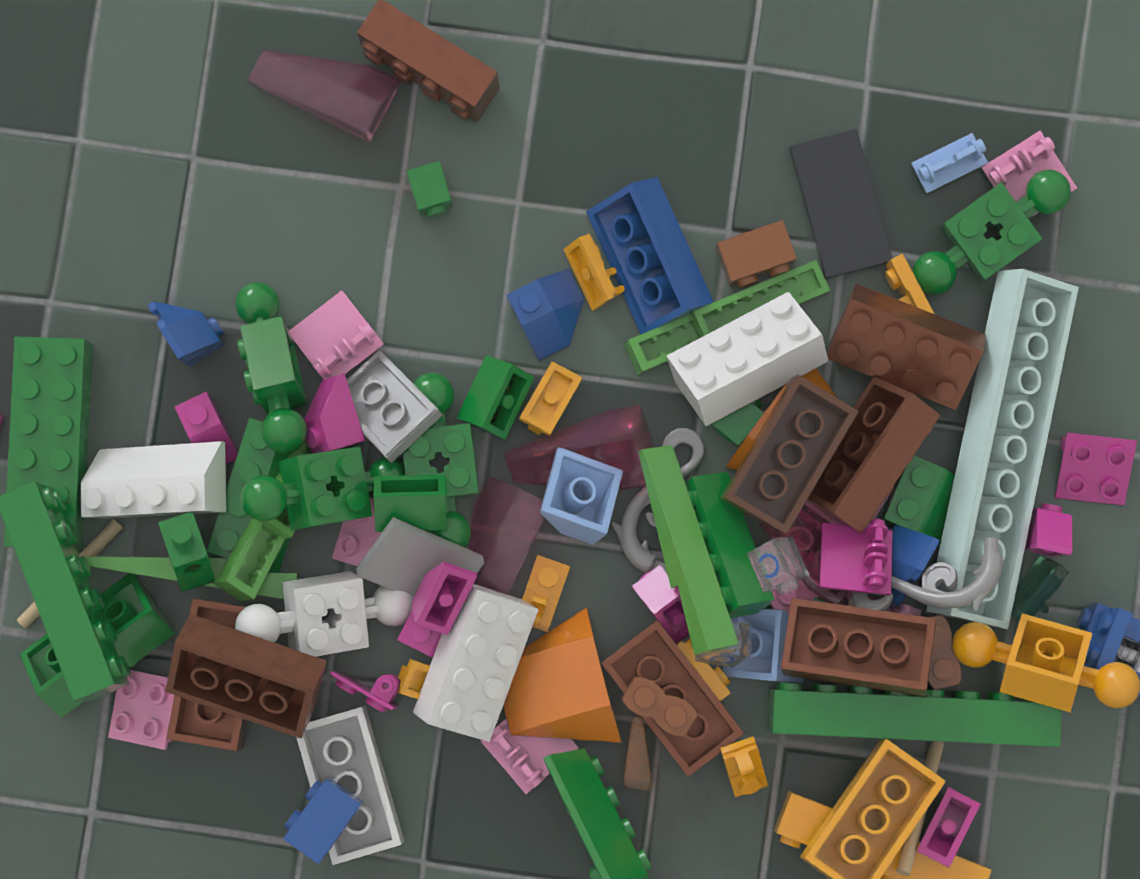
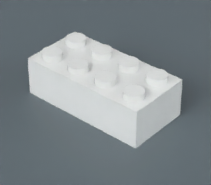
M789 292L667 355L675 383L705 426L789 383L795 375L802 376L828 362L821 332Z
M473 584L449 634H441L413 713L429 725L490 742L538 608L522 599Z
M366 705L309 722L302 739L297 738L310 787L317 780L323 783L326 778L330 777L364 801L330 849L329 854L332 865L402 845L404 837Z

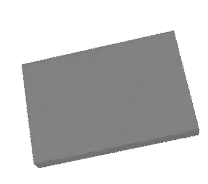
M380 349L347 379L363 434L391 463L443 415Z
M393 517L359 563L356 571L357 576L393 591L406 592L414 598L424 575L441 563L446 562L477 573L484 564L483 556Z

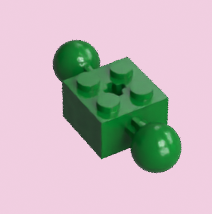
M1047 169L1039 171L1030 178L1026 186V195L1017 202L1001 182L945 222L940 228L954 247L945 253L940 251L926 252L913 265L912 272L923 293L940 295L947 292L955 283L957 269L964 264H967L979 282H982L1042 240V237L1031 224L1029 218L1037 212L1042 214L1059 212L1067 205L1071 196V187L1067 178L1056 170ZM986 224L997 228V241L993 237L989 239L984 237V233L987 231Z
M252 282L240 289L235 300V309L238 316L247 323V325L240 326L243 339L237 340L242 361L245 360L248 371L244 372V378L248 391L252 392L255 404H261L267 414L261 428L265 444L276 452L289 453L298 449L305 441L307 435L305 420L297 411L292 409L307 405L294 341L282 316L276 317L280 308L278 294L266 283Z
M429 372L420 375L413 384L443 415L403 452L405 476L445 475L447 530H435L429 533L465 548L471 538V528L467 519L457 512L455 498L480 495L472 426L470 423L446 426L445 412L449 410L454 401V389L451 382L445 376ZM442 455L445 460H450V464L445 465L444 472L438 473L436 467H431L432 462L436 461V456Z
M360 447L295 456L279 461L282 483L268 475H260L250 479L242 489L241 504L246 514L258 521H270L277 518L287 506L291 531L371 517L372 510L368 492L374 495V477L405 476L404 462L396 458L391 463L386 457H381L375 460L370 465L368 471L365 472Z

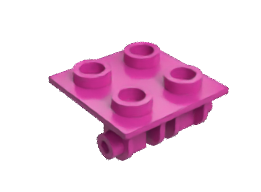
M1067 432L1066 437H1062L1060 442V450L1063 451L1055 498L1124 505L1137 440Z
M881 519L871 520L870 525L862 533L847 525L822 523L820 588L891 596L892 530H888L885 521Z
M340 670L330 673V675L337 678L336 686L352 695L353 693L356 694L357 691L368 696L365 702L383 713L387 709L394 710L399 706L393 700L398 693L401 681L394 674L379 677L373 688L370 689Z

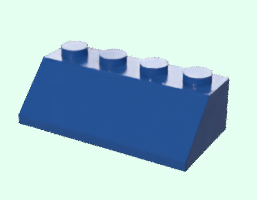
M658 177L630 183L586 211L610 267L615 268L617 271L614 276L618 285H623L625 288L622 294L640 334L689 315L694 310L714 302Z

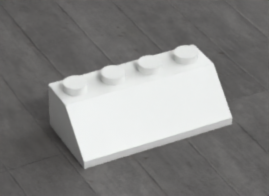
M225 442L100 449L81 481V517L112 519L182 515L188 512H193V514L226 512Z

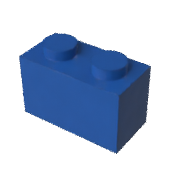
M330 777L326 778L323 783L317 780L305 796L310 802L302 813L296 809L284 825L288 832L283 839L317 864L325 858L364 803V801Z

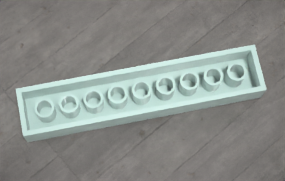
M1025 269L1002 270L997 273L985 330L984 352L978 363L937 563H949L957 571L958 582L952 590H948L945 583H940L937 589L944 592H952L971 584L978 576H974L973 572L982 564L981 556L984 554V539L989 537L998 539L999 553L1003 555L1002 574L997 585L984 598L977 611L973 610L972 603L958 608H938L928 605L926 612L966 622H980L989 627L1008 629L1079 288L1077 286Z

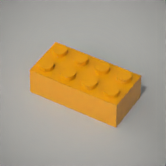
M879 740L799 858L829 879H880L946 781L889 740Z

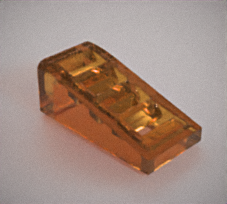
M634 715L631 718L623 785L629 788L652 790L644 721L641 716Z

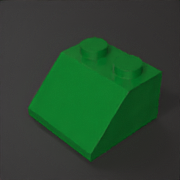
M914 455L912 461L905 467L895 482L880 519L892 527L899 525L932 536L940 541L937 545L940 547L955 474Z

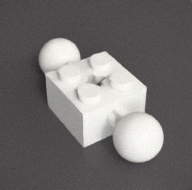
M350 571L282 582L285 612L276 613L271 607L264 604L247 606L237 616L235 629L274 643L280 634L288 633L289 648L314 657L369 647L366 619L377 618L387 626L403 625L412 611L411 602L413 597L406 592L393 591L380 586L375 591L373 597L364 598L363 579ZM327 609H329L330 612L328 617L325 620H322V616H326L328 613Z

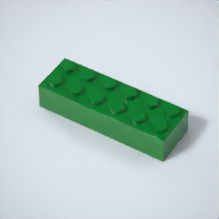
M14 337L6 493L32 482L49 486L54 491L58 490L66 506V510L62 511L66 524L71 523L78 536L79 542L75 544L77 550H83L85 518L81 517V481L87 472L93 344L86 339ZM5 527L4 547L14 548Z
M32 482L1 495L0 514L73 701H92L130 685L127 676L131 674L125 657L123 655L118 656L114 646V643L118 641L112 624L110 622L105 623L101 610L105 608L103 599L97 589L92 590L88 577L92 575L86 558L84 556L79 557L75 544L79 542L73 525L71 523L66 524L62 511L66 510V506L58 490L54 491L53 488L41 483Z

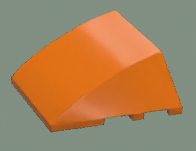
M587 607L524 647L503 704L511 736L622 743Z

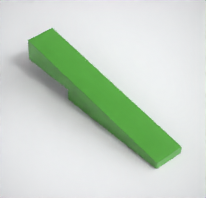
M814 260L694 310L689 315L631 338L624 344V347L637 376L669 363L667 355L787 292L801 305L830 292V288L817 260Z
M304 441L298 449L290 453L288 458L312 454L311 448ZM279 472L276 479L282 483L281 472ZM287 506L273 520L258 521L253 518L250 520L213 584L241 602L255 599L284 540L291 538L295 530L291 531Z
M673 445L638 451L670 587H678L694 655L725 650L738 645L739 643Z
M84 556L90 567L177 581L170 558ZM209 558L215 579L226 563L227 558ZM191 565L187 567L184 571L195 570L200 565ZM267 573L257 595L284 599L282 582L298 580L299 574ZM214 582L203 585L207 587L219 588L218 586L213 584Z

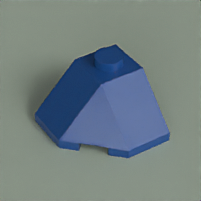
M569 269L539 278L506 295L507 301L538 361L570 346L584 303V297Z
M155 301L148 304L153 316L157 315L159 321L156 323L177 358L187 366H193L224 346L220 336L225 333L214 316L208 319L201 311Z
M894 525L889 529L892 530V576L913 584L925 569L940 541L932 536ZM891 587L893 600L889 608L893 610L901 604L906 595Z

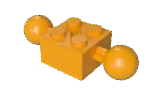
M1022 613L1012 645L999 642L994 631L989 626L980 622L964 624L956 631L952 640V649L955 657L968 667H983L992 660L1006 664L1000 688L1001 693L1070 713L1078 685L1094 689L1098 700L1110 708L1129 706L1137 699L1140 692L1139 676L1127 664L1111 662L1102 666L1099 670L1084 666L1092 637L1091 632Z

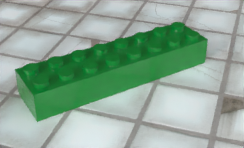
M777 682V689L769 688L767 731L778 734L1061 747L1062 710L1025 699L1016 700L1015 696L1001 692H988V699L980 698V692L953 690L952 697H944V690L927 689L926 696L886 690H882V694L873 693V688L847 685V692H838L837 685L812 684V690H802V684Z

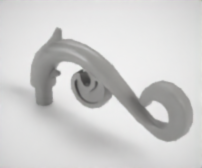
M677 428L665 437L663 446L673 445L674 451L679 444H686L692 448L693 455L691 460L680 468L683 478H685L700 464L705 454V449L701 437L695 431L688 428ZM645 486L627 505L621 519V524L613 521L611 526L619 538L625 556L636 568L647 573L660 565L667 573L665 564L654 559L656 555L650 553L648 541L644 540L643 544H641L638 537L637 527L640 515L645 507L651 504L647 486ZM647 512L645 514L647 521L656 528L653 513Z
M993 537L984 539V554L981 556L982 564L973 572L974 576H978L967 587L952 592H944L937 589L940 583H945L947 589L952 590L958 582L957 571L949 563L944 562L935 563L926 568L922 575V587L891 576V587L925 605L938 608H958L973 603V610L977 611L984 598L997 585L1002 574L1003 555L999 553L998 539ZM852 592V600L855 607L886 611L892 603L893 594L891 593V596L884 595L879 600H871L868 597V593Z

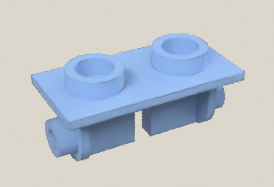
M973 133L912 162L911 165L927 194L986 165L988 161L983 154L986 151V147L981 139L976 140Z

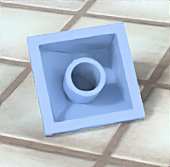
M558 447L540 513L561 534L594 545L607 535L623 470Z
M763 609L757 614L730 618L739 644L725 649L724 655L734 658L733 662L725 663L731 659L724 657L723 672L727 677L795 683L804 682V678L783 675L781 670L789 618L786 610Z

